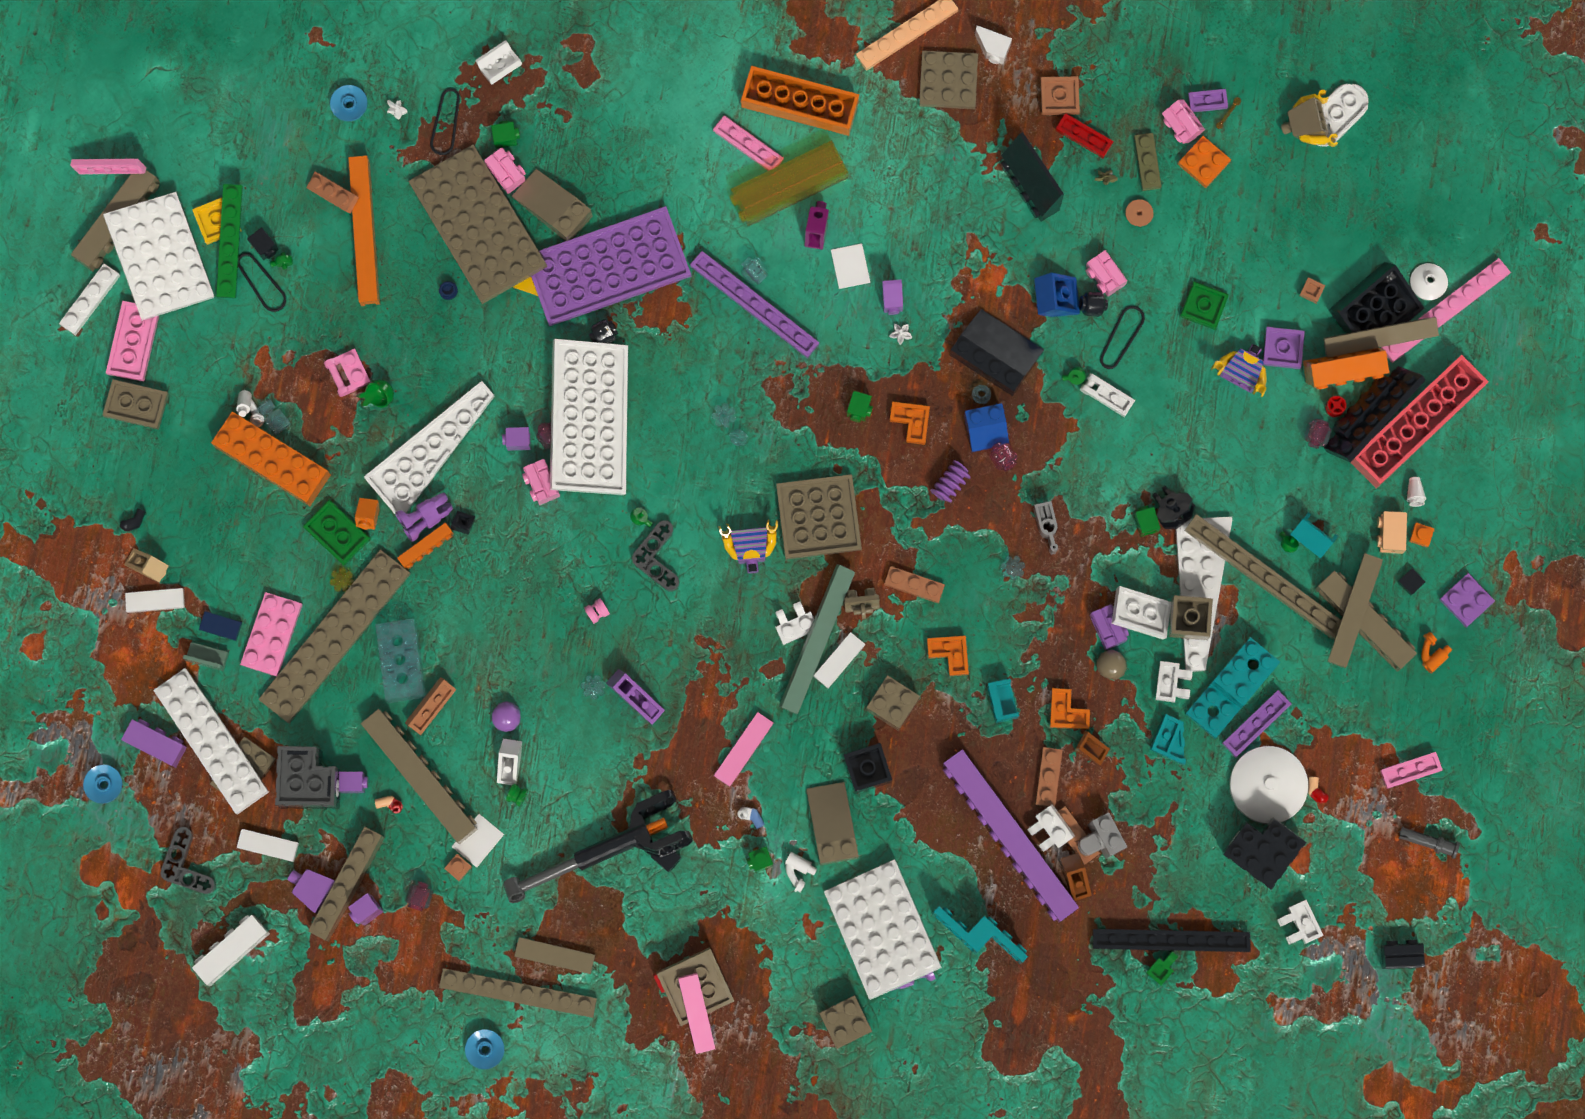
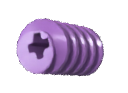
M953 460L954 466L949 465L948 469L950 472L945 471L944 477L939 478L940 483H935V489L930 490L940 500L950 503L952 500L949 496H957L954 489L961 491L958 484H966L963 478H971L968 470L956 460Z

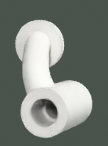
M246 390L239 392L236 408L239 415L245 417L251 411L250 422L257 427L262 426L265 418L259 413L256 404L251 399L252 394Z
M791 852L785 862L786 873L795 887L794 891L801 893L806 882L802 878L800 880L797 879L794 869L805 875L807 872L815 875L817 868L811 866L812 862Z

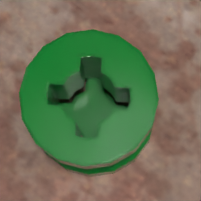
M514 783L507 794L506 801L514 802L516 806L521 807L527 796L528 789H521Z

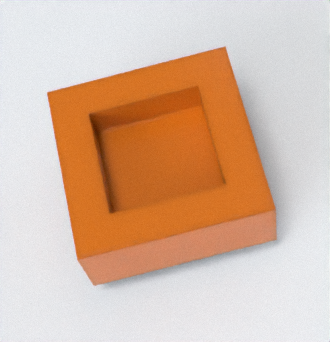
M1415 523L1409 542L1428 548L1434 528Z

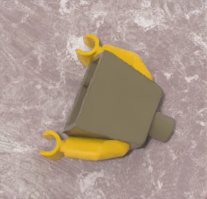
M1320 90L1318 95L1311 94L1300 97L1293 106V109L1288 111L1290 121L1281 124L1285 135L1292 132L1293 136L1300 139L1301 142L1312 145H1326L1328 143L1329 146L1335 147L1338 142L1333 143L1331 141V138L1338 137L1337 134H1331L1329 137L1326 136L1329 133L1322 104L1327 103L1329 97H1321L1326 94V91Z

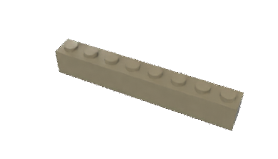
M378 709L365 719L361 725L456 842L461 844L478 830L475 827L477 822L471 815H465L463 812L465 807L459 800L454 801L451 795L453 793L448 786H442L439 783L441 779L434 770L430 772L426 767L429 763L422 755L417 756L414 752L417 748L410 740L408 742L402 737L404 732L398 725L394 727L390 721L393 719L386 710L382 713Z

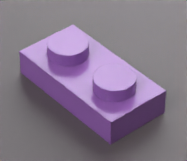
M1226 89L1188 93L1189 107L1193 112L1228 108Z

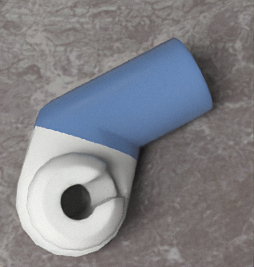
M742 807L738 811V817L751 820L756 829L765 825L756 809Z

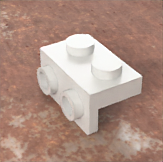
M506 40L476 59L480 71L491 85L522 65L521 60L513 52Z

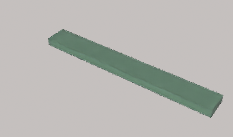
M839 564L836 565L779 707L798 714L854 577V571Z

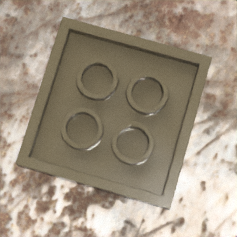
M922 51L919 106L975 109L978 54Z
M710 947L656 972L680 1026L689 1022L678 977L694 973L698 974L707 1014L734 1002Z

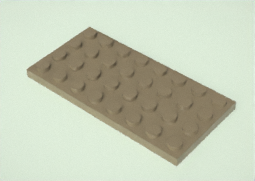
M474 145L469 146L408 181L481 304L547 267V264Z

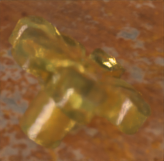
M340 568L339 573L336 571L331 573L334 579L330 580V585L335 586L334 590L340 592L341 588L346 592L349 589L348 585L351 586L354 582L353 579H350L353 577L352 572H346L345 568Z

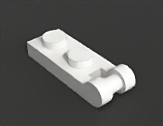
M1091 373L1087 377V382L1080 388L1081 392L1091 396L1124 418L1135 402L1133 398ZM1094 384L1099 386L1096 391L1092 389Z

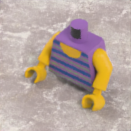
M1252 344L1248 352L1240 349L1238 352L1232 351L1221 357L1218 361H1215L1212 365L1211 370L1216 368L1219 371L1217 375H1220V377L1254 395L1255 392H1260L1261 397L1265 394L1267 378L1266 369L1263 366L1264 361L1258 358L1261 352L1260 347Z
M768 519L766 528L731 531L729 524H727L728 529L726 531H722L721 526H719L724 548L731 558L738 560L739 564L746 563L747 573H758V562H764L766 557L771 555L776 545L778 521L776 520L775 526H770Z

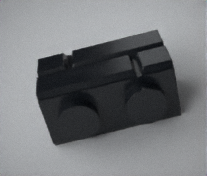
M1405 940L1406 944H1398V941H1386V945L1381 946L1382 969L1425 967L1423 943H1418L1417 940Z

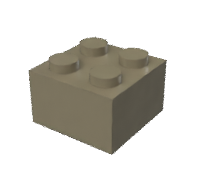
M1174 595L1171 600L1169 637L1208 640L1211 635L1213 599Z
M887 675L866 707V711L899 731L919 701L920 696Z
M855 995L819 1013L836 1049L872 1032Z

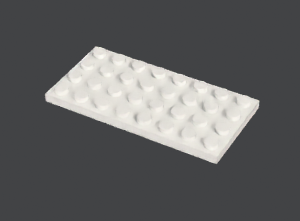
M563 339L553 340L550 490L613 495L626 494L628 345Z

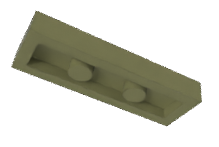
M1153 133L1135 135L1134 142L1142 191L1161 189Z

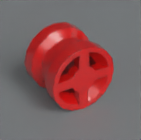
M1341 396L1331 397L1325 405L1326 413L1335 418L1342 415L1346 409V401Z

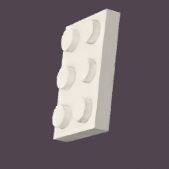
M1119 586L1116 588L1111 624L1164 640L1167 638L1171 602Z

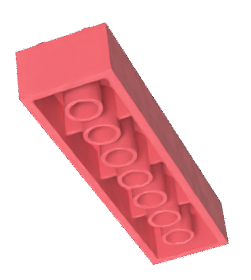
M1461 355L1386 425L1351 461V464L1377 489L1482 390L1489 381Z

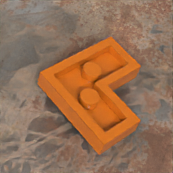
M892 402L890 422L908 424L906 443L925 445L930 406Z
M966 636L927 638L928 659L948 657L949 676L969 675Z
M1052 688L1050 728L1089 730L1090 710L1071 708L1072 689Z

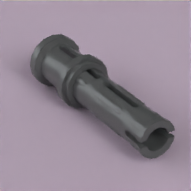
M1404 827L1401 828L1398 839L1434 849V852L1437 854L1449 855L1452 859L1456 858L1460 842L1444 840V837L1435 838Z

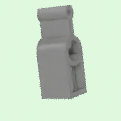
M1052 502L1036 504L1033 510L1039 533L1043 538L1048 539L1050 554H1056L1058 545L1055 544L1053 536L1057 531V522ZM1048 525L1049 528H1053V531L1048 532V530H1044L1043 526Z

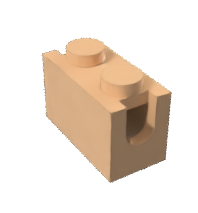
M1384 511L1377 519V528H1380V535L1377 536V547H1380L1381 553L1403 554L1406 551L1407 513Z

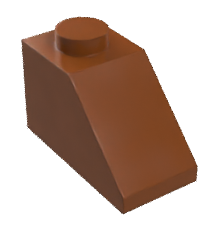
M1079 853L1060 858L1072 899L1077 901L1092 896L1086 868Z

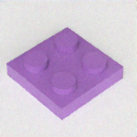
M1266 327L1263 365L1301 369L1305 331Z
M1469 573L1439 599L1465 627H1468L1495 602Z

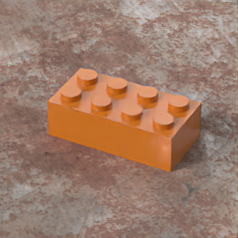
M1381 348L1303 361L1306 383L1316 387V389L1328 388V384H1335V386L1347 384L1346 381L1350 380L1362 382L1365 381L1366 377H1372L1373 379L1383 378L1384 374L1389 373L1386 350Z

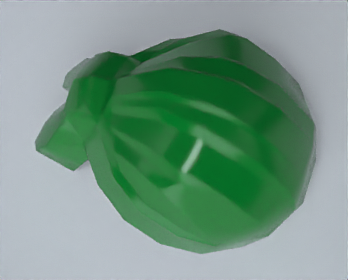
M378 379L369 383L365 391L359 392L356 397L364 398L361 406H367L372 403L377 407L384 408L392 402L394 390L388 382Z

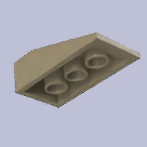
M537 169L512 195L513 199L564 241L573 239L593 217L590 208Z
M845 782L806 789L820 866L858 859L859 855Z

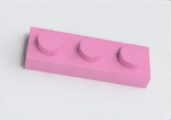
M1434 752L1382 769L1380 773L1385 787L1388 789L1440 772L1443 769L1437 753Z

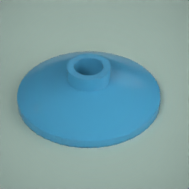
M345 85L338 88L330 99V108L333 114L343 121L357 120L367 109L368 102L365 93L354 85ZM348 103L353 104L351 108H347Z
M109 765L93 767L88 771L83 782L84 792L87 797L100 804L115 800L120 794L123 785L120 773ZM106 781L108 783V786L106 788H102V783Z
M491 1030L476 1031L468 1038L465 1045L467 1060L478 1069L493 1068L500 1063L504 1056L503 1040L497 1033ZM484 1046L489 1047V1052L486 1054L482 1052Z

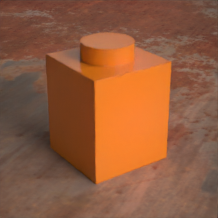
M359 498L355 514L356 527L364 530H375L380 511L378 500Z

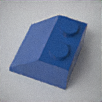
M1049 273L1034 278L1038 315L1057 317L1080 314L1076 277Z
M1002 403L965 411L964 419L972 452L1009 445L1007 423Z

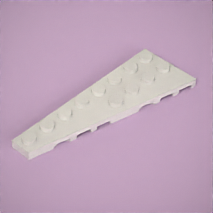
M482 381L364 476L366 481L394 514L398 510H402L405 513L409 511L495 397Z
M1232 517L1203 518L1224 535L1230 536ZM1190 519L1178 529H1175L1180 596L1213 599L1210 638L1208 640L1183 638L1185 670L1196 672L1206 670L1225 560L1184 531L1192 519Z

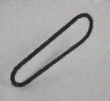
M452 88L446 89L442 93L430 141L432 151L438 155H446L454 147L460 95L457 90ZM453 91L457 95L452 144L448 151L438 152L433 147V140L445 94Z
M241 254L238 260V267L263 306L271 312L282 310L286 304L285 293L252 254ZM243 256H250L282 294L284 302L280 308L271 309L265 304L240 265V259Z
M1129 306L1122 311L1100 357V363L1104 368L1113 369L1118 365L1144 324L1145 315L1139 307ZM1129 309L1138 310L1142 315L1140 325L1113 366H1106L1103 362V357L1124 313Z

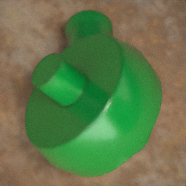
M282 252L281 256H277L275 261L270 262V266L282 267L283 270H287V267L293 264L292 256Z
M1073 367L1068 375H1062L1063 381L1069 380L1075 385L1083 383L1086 379V373L1081 367Z
M635 508L632 510L630 518L634 524L638 526L645 524L648 527L652 525L644 509Z
M1284 531L1279 534L1282 538L1281 547L1284 551L1293 553L1298 549L1299 542L1294 537L1287 536Z

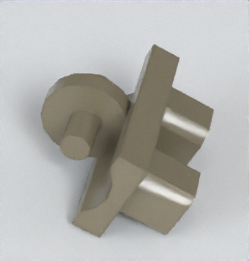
M874 588L865 589V596L860 597L857 596L856 590H848L846 598H844L845 612H854V615L861 614L863 620L866 619V614L873 613L875 609H880L879 595L876 594Z

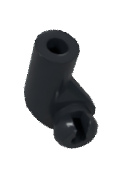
M137 508L133 518L124 519L120 522V528L128 532L138 529L141 526L146 511Z

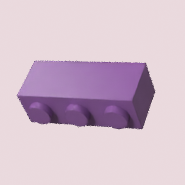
M132 719L121 740L176 768L187 748L182 745L184 741L175 736L170 739L165 736L167 732L157 727L154 731L148 727L149 723L141 719L138 722Z

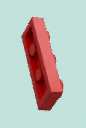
M1066 113L1055 131L1103 159L1114 142Z

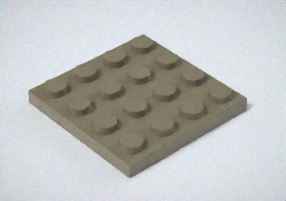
M852 474L776 484L786 560L862 550Z

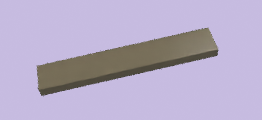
M1434 316L1326 337L1323 340L1326 357L1328 358L1439 336L1437 318Z
M1364 553L1327 662L1343 668L1347 667L1383 559Z

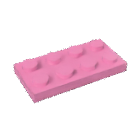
M122 301L106 369L107 375L139 381L145 380L159 316L141 321L135 303Z
M265 592L240 665L277 677L303 604Z

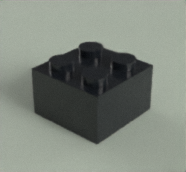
M881 743L843 754L855 794L892 783V777Z

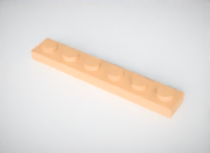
M938 0L856 53L857 59L866 71L957 13L958 7L952 0Z

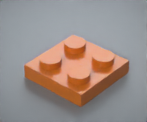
M1202 136L1178 162V165L1203 187L1207 188L1231 162V159L1207 138Z

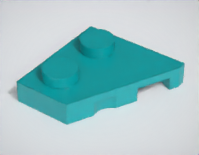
M1164 714L1149 750L1185 765L1183 721Z

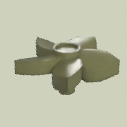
M1112 170L1106 173L1098 171L1099 177H1096L1095 181H1103L1104 185H1108L1109 182H1115L1118 178L1112 175Z

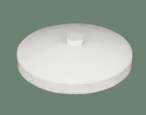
M1274 746L1258 747L1244 754L1235 764L1230 776V794L1238 810L1250 820L1269 824L1270 820L1274 817L1281 823L1293 817L1303 806L1308 793V778L1301 762L1290 752Z

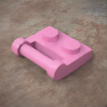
M355 348L324 362L325 367L329 369L336 383L337 392L340 397L371 383ZM341 363L351 385H344L336 365Z

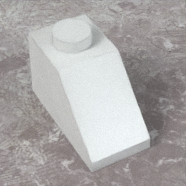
M977 26L975 36L985 58L989 59L993 64H1004L1012 38Z
M503 739L498 757L497 783L517 784L522 741Z

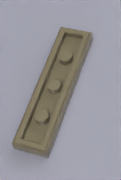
M520 937L514 956L591 974L595 955Z

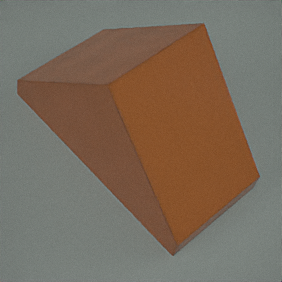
M1085 731L1074 751L1101 766L1110 748Z

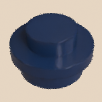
M446 281L440 285L439 294L443 299L452 300L457 296L458 288L455 283Z

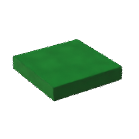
M1194 281L1180 317L1216 330L1229 294Z

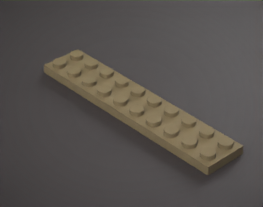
M379 550L258 700L290 724L411 573L382 550Z

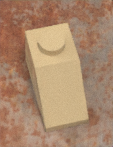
M134 548L124 564L159 583L166 575L168 565Z

